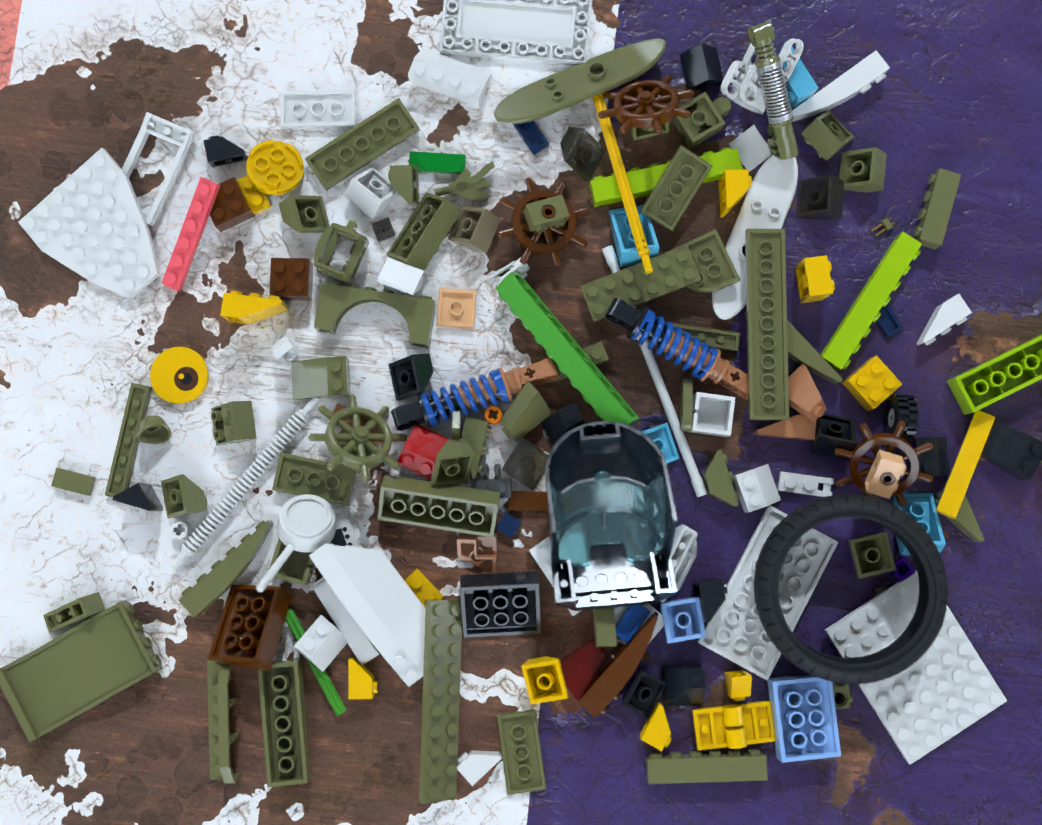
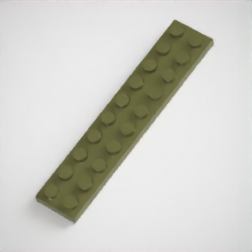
M746 229L749 420H789L785 229Z
M461 599L426 600L419 802L422 804L456 799L457 795L456 767L458 765L462 643Z

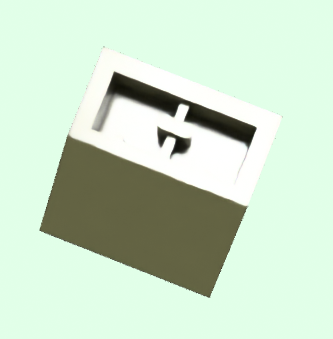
M231 401L211 408V419L214 427L213 437L216 446L257 439L252 401Z

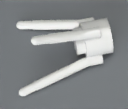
M519 258L487 276L486 279L489 280L508 269L510 271L504 274L499 279L500 281H503L510 273L519 272L524 279L528 276L526 272L530 268L527 263L524 265L520 263Z

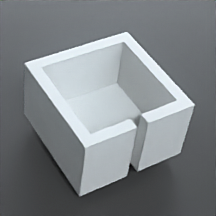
M701 392L693 394V412L695 413L692 414L691 432L721 437L731 436L735 397Z

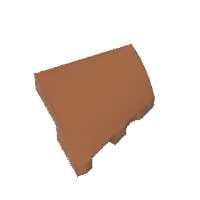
M459 533L457 537L458 558L471 561L473 565L478 567L480 565L486 567L493 574L497 573V533H494L493 538Z

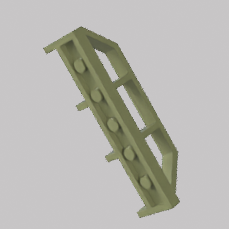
M207 660L210 780L223 779L225 784L235 783L241 777V773H233L231 744L240 737V733H230V707L239 702V697H230L229 679L232 665Z

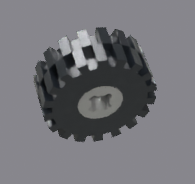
M892 394L889 396L887 406H885L884 433L893 434L897 423L904 421L906 426L901 437L909 443L914 440L919 419L918 401H916L914 395Z

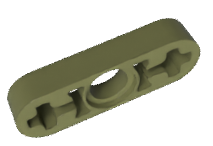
M682 378L680 391V431L691 432L693 380Z

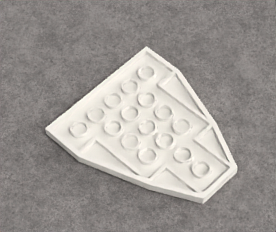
M104 148L98 150L18 222L41 251L87 280L129 299H133L160 275L151 234L131 182Z

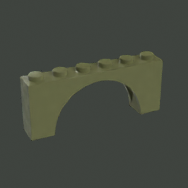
M327 281V284L321 283L314 323L315 330L336 334L341 319L352 308L363 303L379 302L393 307L404 317L409 330L410 345L429 348L436 302L432 300V297L421 295V298L405 292L402 295H398L391 290L378 292L372 287L359 289L356 285L346 284L345 287L339 286V283Z

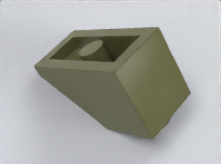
M391 165L388 171L391 186L409 204H419L418 165Z

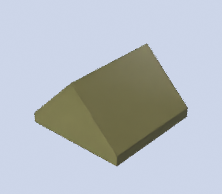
M887 532L862 535L848 540L858 579L896 570Z

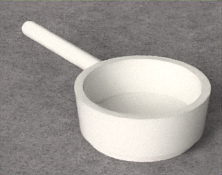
M304 494L289 499L282 506L277 522V534L282 543L286 545V548L257 585L256 589L258 592L265 590L293 550L298 552H314L325 543L329 544L333 540L336 532L335 514L332 506L326 500L319 496Z

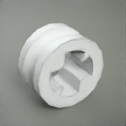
M184 521L175 522L171 526V534L177 539L186 538L190 534V526ZM183 525L182 528H185V532L178 535L179 532H176V529Z

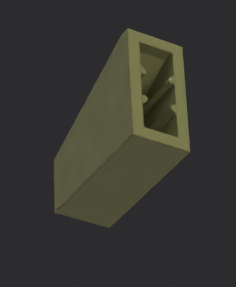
M529 381L524 385L500 420L504 426L502 431L508 438L512 436L516 442L552 414L540 393Z

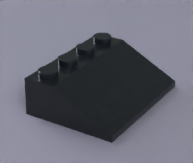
M538 571L460 575L464 638L541 634Z

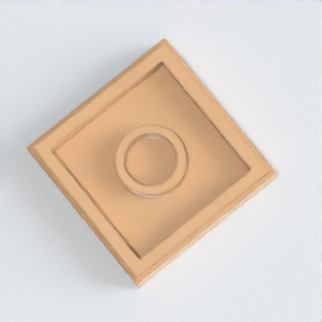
M439 288L436 326L474 329L477 291Z

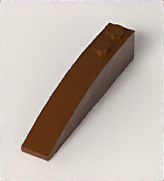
M656 611L579 696L577 703L595 718L599 714L603 715L608 710V704L612 699L616 701L622 694L621 689L641 661L658 620V613Z

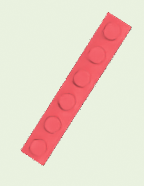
M200 177L161 284L176 291L182 290L221 185Z

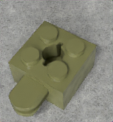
M706 92L679 107L689 110L691 116L684 118L675 115L671 121L689 149H692L723 129L725 122L722 117L726 116L731 109V102L728 98L720 97L711 102Z

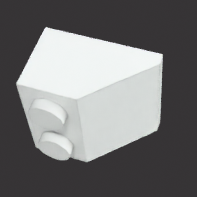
M371 167L351 179L344 197L360 208L367 216L374 219L385 211L399 193L391 186L390 181Z
M768 464L733 476L734 485L739 494L744 513L755 511L781 500Z
M320 615L293 647L323 672L345 647L347 642L341 632Z

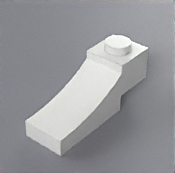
M286 335L278 337L271 347L274 351L272 354L285 365L300 353L299 349Z

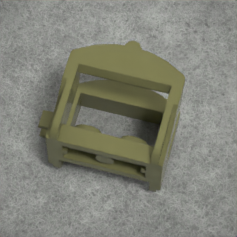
M349 219L347 226L332 223L321 235L314 252V266L318 273L346 284H352L369 245L367 237L356 232L357 222ZM340 237L356 243L351 247V257L349 261L344 263L342 272L327 266Z

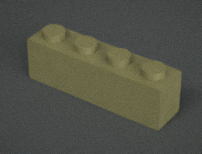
M939 168L929 176V189L923 197L924 207L918 215V219H920L919 225L916 226L913 232V237L922 243L921 246L934 250L942 246L961 174Z

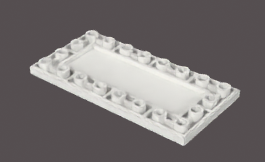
M444 0L439 54L573 66L586 63L592 0Z

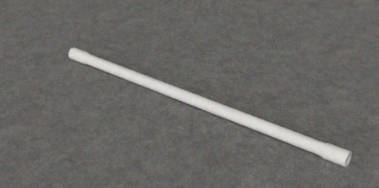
M613 246L603 248L604 257L612 274L621 271ZM646 339L645 343L640 345V348L689 472L692 486L697 497L706 495L708 492L698 472L683 431H680V422L653 352L647 349L649 342Z

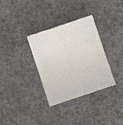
M752 125L729 143L731 149L738 148L741 163L749 172L772 155L768 144L762 138L755 125Z

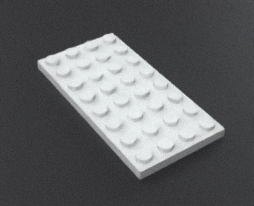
M771 505L767 506L727 583L728 593L725 594V601L711 621L707 622L704 627L706 637L699 638L697 641L699 644L767 681L781 652L769 639L758 616L754 598V574L760 551L773 529L787 516L786 513ZM813 528L803 534L792 546L784 560L779 576L778 594L780 606L786 623L792 632L838 544L836 540Z

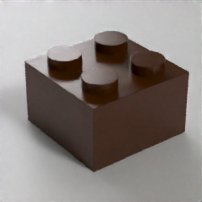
M235 177L219 183L221 186L210 212V217L214 226L220 232L255 217Z
M271 258L270 295L278 296L280 300L312 301V261L309 258Z

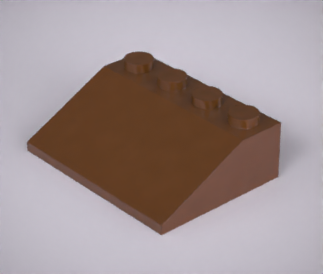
M232 585L208 660L254 670L270 671L292 595L280 586H267L263 592H258L256 589L257 585Z

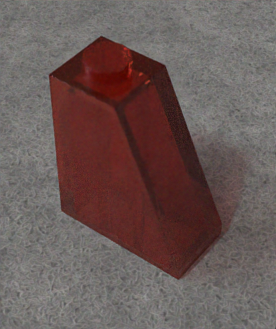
M590 639L560 660L565 684L576 700L581 697L604 659L602 654L604 648L596 647V642L593 639Z

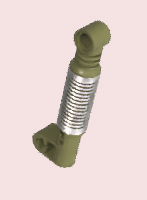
M766 21L748 29V36L752 46L756 47L755 52H757L756 57H758L755 64L756 70L759 75V82H761L760 88L763 92L766 112H768L767 118L769 119L770 126L773 127L775 135L768 139V148L776 158L786 160L798 156L799 151L792 124L794 119L793 111L790 108L789 95H787V88H785L787 85H785V78H783V71H781L783 69L781 68V60L777 56L775 48H773L775 46L772 43L775 39L774 28L770 21Z

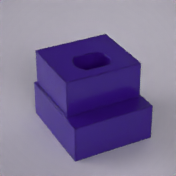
M905 556L894 560L895 567L901 566V570L898 572L897 570L890 571L898 582L915 573Z

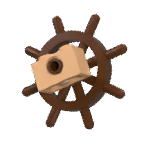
M904 421L897 423L893 434L880 433L872 435L867 424L862 423L860 430L865 439L860 441L852 452L841 448L834 450L835 455L849 459L850 475L837 480L836 486L843 487L854 482L861 491L866 493V496L873 498L874 496L885 497L888 499L891 496H895L900 506H906L907 501L902 492L907 490L916 479L928 483L933 481L931 475L919 472L917 455L931 450L933 445L928 442L913 448L907 440L901 437L906 426ZM888 445L886 451L880 450L878 446ZM896 447L904 451V453L899 455L893 454ZM871 449L875 459L863 454ZM909 459V468H906L904 461ZM859 462L871 465L866 469L858 471Z

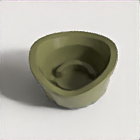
M152 415L145 417L138 425L136 439L140 442L163 444L171 438V429L160 416Z

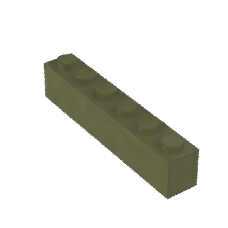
M750 749L747 753H741L740 750H729V753L712 750L709 751V754H701V751H690L689 754L674 751L670 752V755H662L661 752H651L650 755L645 756L646 780L648 784L768 781L767 757L758 749Z

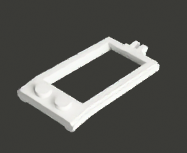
M146 112L140 131L122 167L123 172L128 178H130L150 134L180 146L149 214L143 213L146 223L155 226L190 151L196 133Z

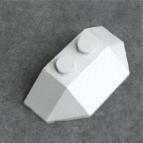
M683 524L676 527L670 555L677 591L680 590L697 555V532ZM660 542L658 543L655 551H659L662 549Z

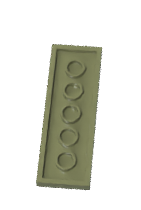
M398 98L304 159L327 191L419 132L420 128Z
M688 244L651 258L653 272L650 274H646L643 262L580 286L593 321L597 322L606 318L605 314L614 298H620L630 306L635 307L700 282L702 279Z

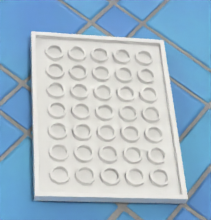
M917 570L911 576L901 582H897L824 630L842 658L862 657L878 652L893 643L905 631L913 618L918 603L919 580ZM948 606L939 634L931 647L917 662L890 678L873 683L858 684L906 762L910 765L1007 701Z

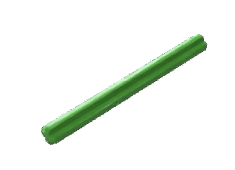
M289 609L285 620L296 641H298L305 631L293 609ZM306 658L337 716L343 714L346 708L326 670L322 672Z

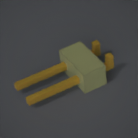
M891 217L889 219L885 218L880 222L881 224L871 230L874 231L875 229L883 225L885 229L877 233L875 236H877L884 230L888 231L893 227V224H895V222L891 224V222L889 221L890 219H892Z

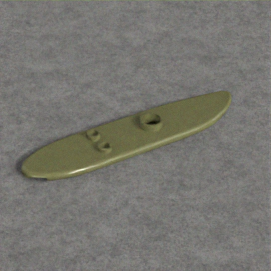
M655 38L620 47L588 59L586 63L576 64L530 83L503 99L496 107L494 117L498 122L512 124L527 123L544 118L619 87L650 70L664 53L666 42L664 39ZM595 69L602 70L600 74H592L591 72Z

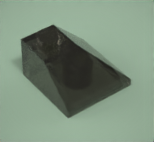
M569 127L560 142L563 159L585 181L589 182L606 149L584 128Z

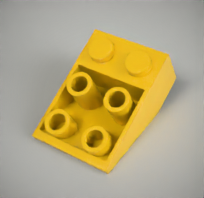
M230 291V293L223 294L220 316L232 323L249 325L289 311V306L283 300H280L278 296L269 295V298H263L260 294L250 293L247 296L242 295V292Z

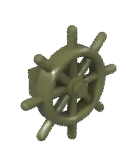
M351 394L348 397L350 407L344 408L335 414L323 405L318 407V411L330 421L325 433H312L309 435V440L325 441L327 449L334 457L327 464L328 470H334L341 463L351 467L357 473L361 471L362 481L368 482L370 480L368 469L379 465L383 461L394 470L400 468V464L391 458L388 453L391 449L392 441H406L407 435L391 433L388 424L383 419L389 412L387 406L382 407L378 413H375L372 410L357 407L356 396ZM352 419L353 428L344 421ZM360 420L367 422L364 427L361 426ZM336 426L342 429L339 434L335 433ZM375 428L379 434H369V432ZM371 441H382V448H378Z

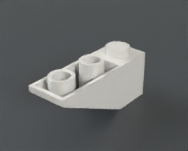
M960 294L951 297L935 308L916 343L918 346L923 343L926 346L936 340L935 336L939 333L944 335L951 331L952 328L950 326L956 323L958 326L968 320L966 316L972 312Z

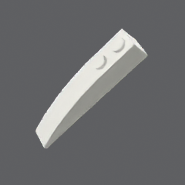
M874 51L792 110L794 118L792 122L823 113L844 103L860 92L864 94L872 87V83L875 81L879 83L886 77L885 73L890 67L880 54Z

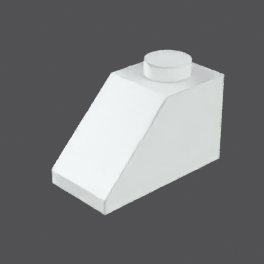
M472 750L468 754L465 752L457 759L459 763L456 768L473 786L502 759V754L498 751Z

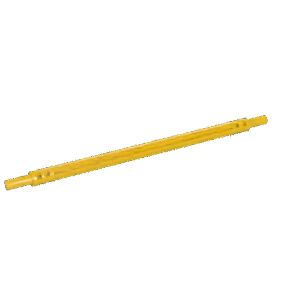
M603 93L592 97L598 116L600 111L607 110ZM598 116L639 257L642 259L646 274H650L653 272L649 258L650 251L610 117L601 119Z

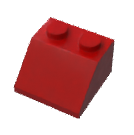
M415 424L397 462L400 466L431 480L436 455L447 440L450 439Z

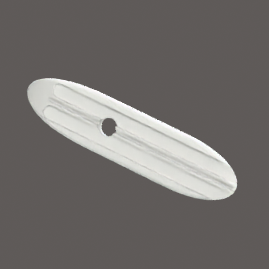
M774 155L770 156L760 167L752 181L751 187H749L725 246L740 277V281L719 291L712 292L714 312L722 320L731 319L746 305V256L742 252V248L745 246V230L781 229L797 187L798 164L795 157L781 160Z

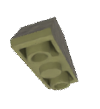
M718 450L713 453L702 474L706 490L709 495L731 507L738 506L737 501L740 498L737 490L733 489L732 482H734L731 471L728 472L726 466L728 464L727 456L725 453H722V450Z

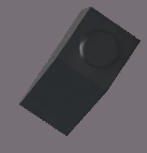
M211 136L209 139L203 140L207 161L213 168L245 161L248 158L245 150L222 136Z

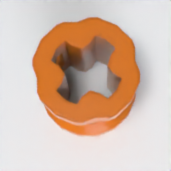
M496 406L488 407L485 411L486 421L494 425L500 422L502 417L501 410ZM490 411L498 412L496 420L488 418L490 417Z

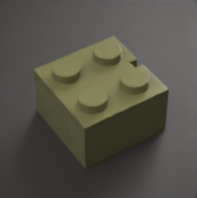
M278 539L269 569L286 548V545L280 539ZM293 550L275 577L304 586L309 585L314 571V567H311L314 562L309 555L313 552Z

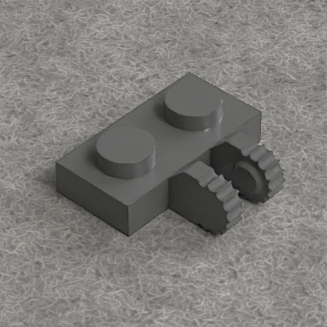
M500 463L494 466L495 479H489L488 464H483V479L473 480V488L500 492V498H512V479H501Z

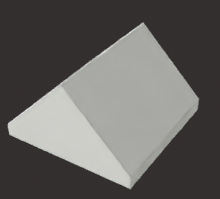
M387 258L377 282L414 295L421 290L424 271Z

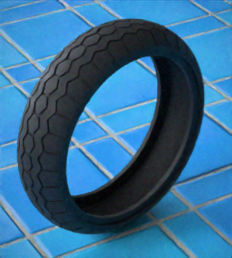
M840 494L819 498L800 506L788 514L773 529L766 539L757 560L754 574V598L758 616L766 634L775 647L790 662L805 672L827 681L842 684H866L881 681L901 673L917 662L931 647L945 619L948 604V581L943 560L935 543L914 518L900 508L877 498L855 494ZM844 517L866 518L884 526L895 534L909 551L919 580L917 607L905 631L886 648L870 655L853 658L830 656L812 649L799 640L786 623L778 594L782 565L796 541L813 527L829 520Z

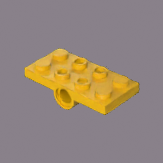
M769 700L692 709L698 751L724 747L738 749L747 747L749 744L776 741L771 701Z

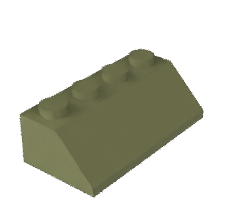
M426 192L386 255L396 261L424 271L433 255L438 251L442 241L447 237L449 230L457 221L461 210L447 198Z

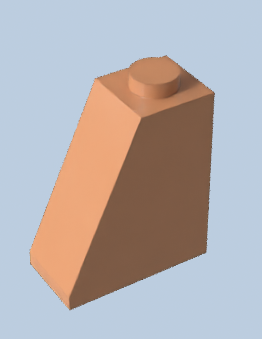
M802 364L788 377L789 406L814 422L824 414L827 408L806 365Z

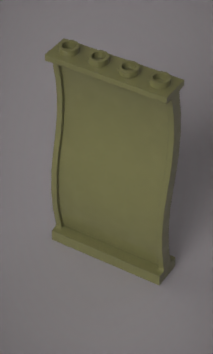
M127 600L118 602L36 650L0 668V686L29 742L38 739L115 694L163 669L161 666L162 661L152 649L153 644L150 638L145 636L143 624L140 620L136 619L134 607L130 602H127Z

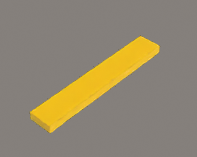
M979 410L974 413L935 512L952 519L956 518L995 420L994 416Z

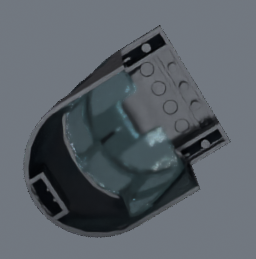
M591 422L568 431L552 447L545 466L550 558L556 605L574 611L655 604L677 594L670 555L678 520L666 461L659 447L640 430L618 422Z

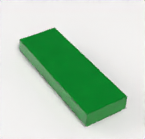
M410 151L409 165H418V172L461 174L465 171L466 155Z

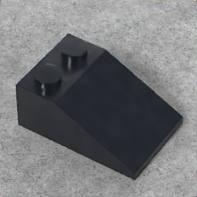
M994 420L980 457L1019 480H1031L1042 460V442Z

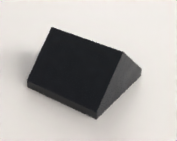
M701 43L680 54L687 90L722 84L723 76L716 47Z
M137 483L116 494L112 499L148 511L163 510V506L152 485L147 483Z
M640 668L621 705L649 718L668 683Z

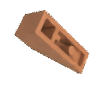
M799 413V415L790 417L789 420H782L753 431V435L811 441L815 440L816 420L812 422Z

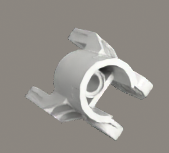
M792 38L787 41L779 54L782 65L787 61V68L782 73L785 82L789 80L803 52L804 45L799 39ZM794 43H796V49L792 53L791 47ZM750 44L743 60L734 61L730 65L721 84V92L741 107L758 114H763L766 105L755 65L758 57H756V61L752 64L751 58L757 52H755L756 47ZM732 82L733 88L731 92H728V85Z

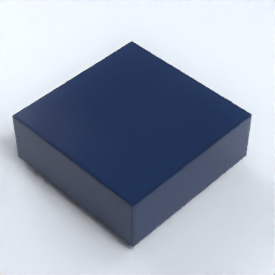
M505 512L496 529L512 539L522 522Z

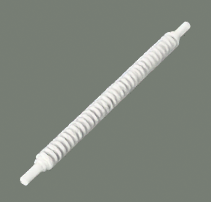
M312 398L303 409L296 411L295 414L297 416H291L294 420H288L291 424L285 423L287 428L283 426L284 432L280 430L278 432L280 435H275L277 440L275 438L272 439L274 444L272 442L268 443L271 446L265 447L268 451L263 449V454L260 453L258 455L260 458L257 457L255 459L257 462H252L254 467L250 465L249 469H246V473L242 474L243 477L239 478L240 481L237 480L235 482L236 485L234 484L229 489L230 493L227 492L225 494L227 497L223 496V501H219V504L215 506L216 508L212 509L213 512H210L209 516H206V520L202 521L203 524L200 523L199 528L197 527L192 535L189 536V539L183 543L181 553L169 566L172 570L176 571L187 557L195 555V551H198L199 547L203 545L202 543L206 542L205 539H208L209 535H212V531L216 530L215 527L218 528V523L221 524L223 522L222 519L224 520L229 515V512L233 510L231 507L234 508L236 506L234 503L238 504L242 496H245V492L249 491L248 488L252 487L250 483H256L253 479L258 480V476H262L261 472L264 473L266 471L264 468L268 469L267 463L269 465L272 464L270 459L272 461L275 460L273 455L275 457L279 456L276 452H282L280 448L284 450L285 446L283 444L286 446L289 444L286 440L289 442L292 440L290 436L295 437L293 432L298 433L296 428L301 430L299 425H305L302 422L303 420L307 423L308 414L318 404L319 398Z

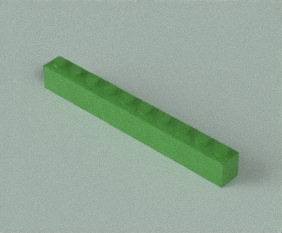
M519 272L510 273L495 289L498 291L499 297L511 307V312L522 320L524 328L531 331L534 335V340L545 348L547 356L558 364V369L568 376L571 385L582 393L584 401L591 404L595 409V414L600 419L623 423L629 426L633 425L639 419L635 412Z

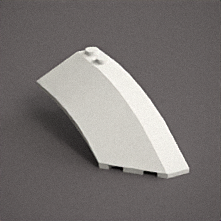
M325 543L310 554L309 557L344 607L407 686L410 687L422 678L424 671L426 608L381 548L368 549L361 546H335L334 544Z

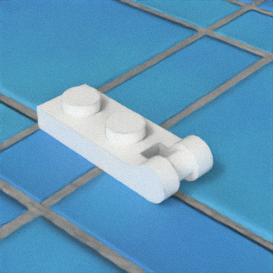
M781 471L779 472L777 490L818 497L832 496L831 485H833L834 479ZM818 483L823 484V491L818 490Z

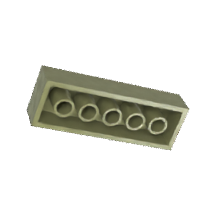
M390 475L384 476L380 487L378 520L494 537L500 492L455 485L431 487V482Z
M302 658L273 661L270 671L258 670L267 787L308 783L312 778Z

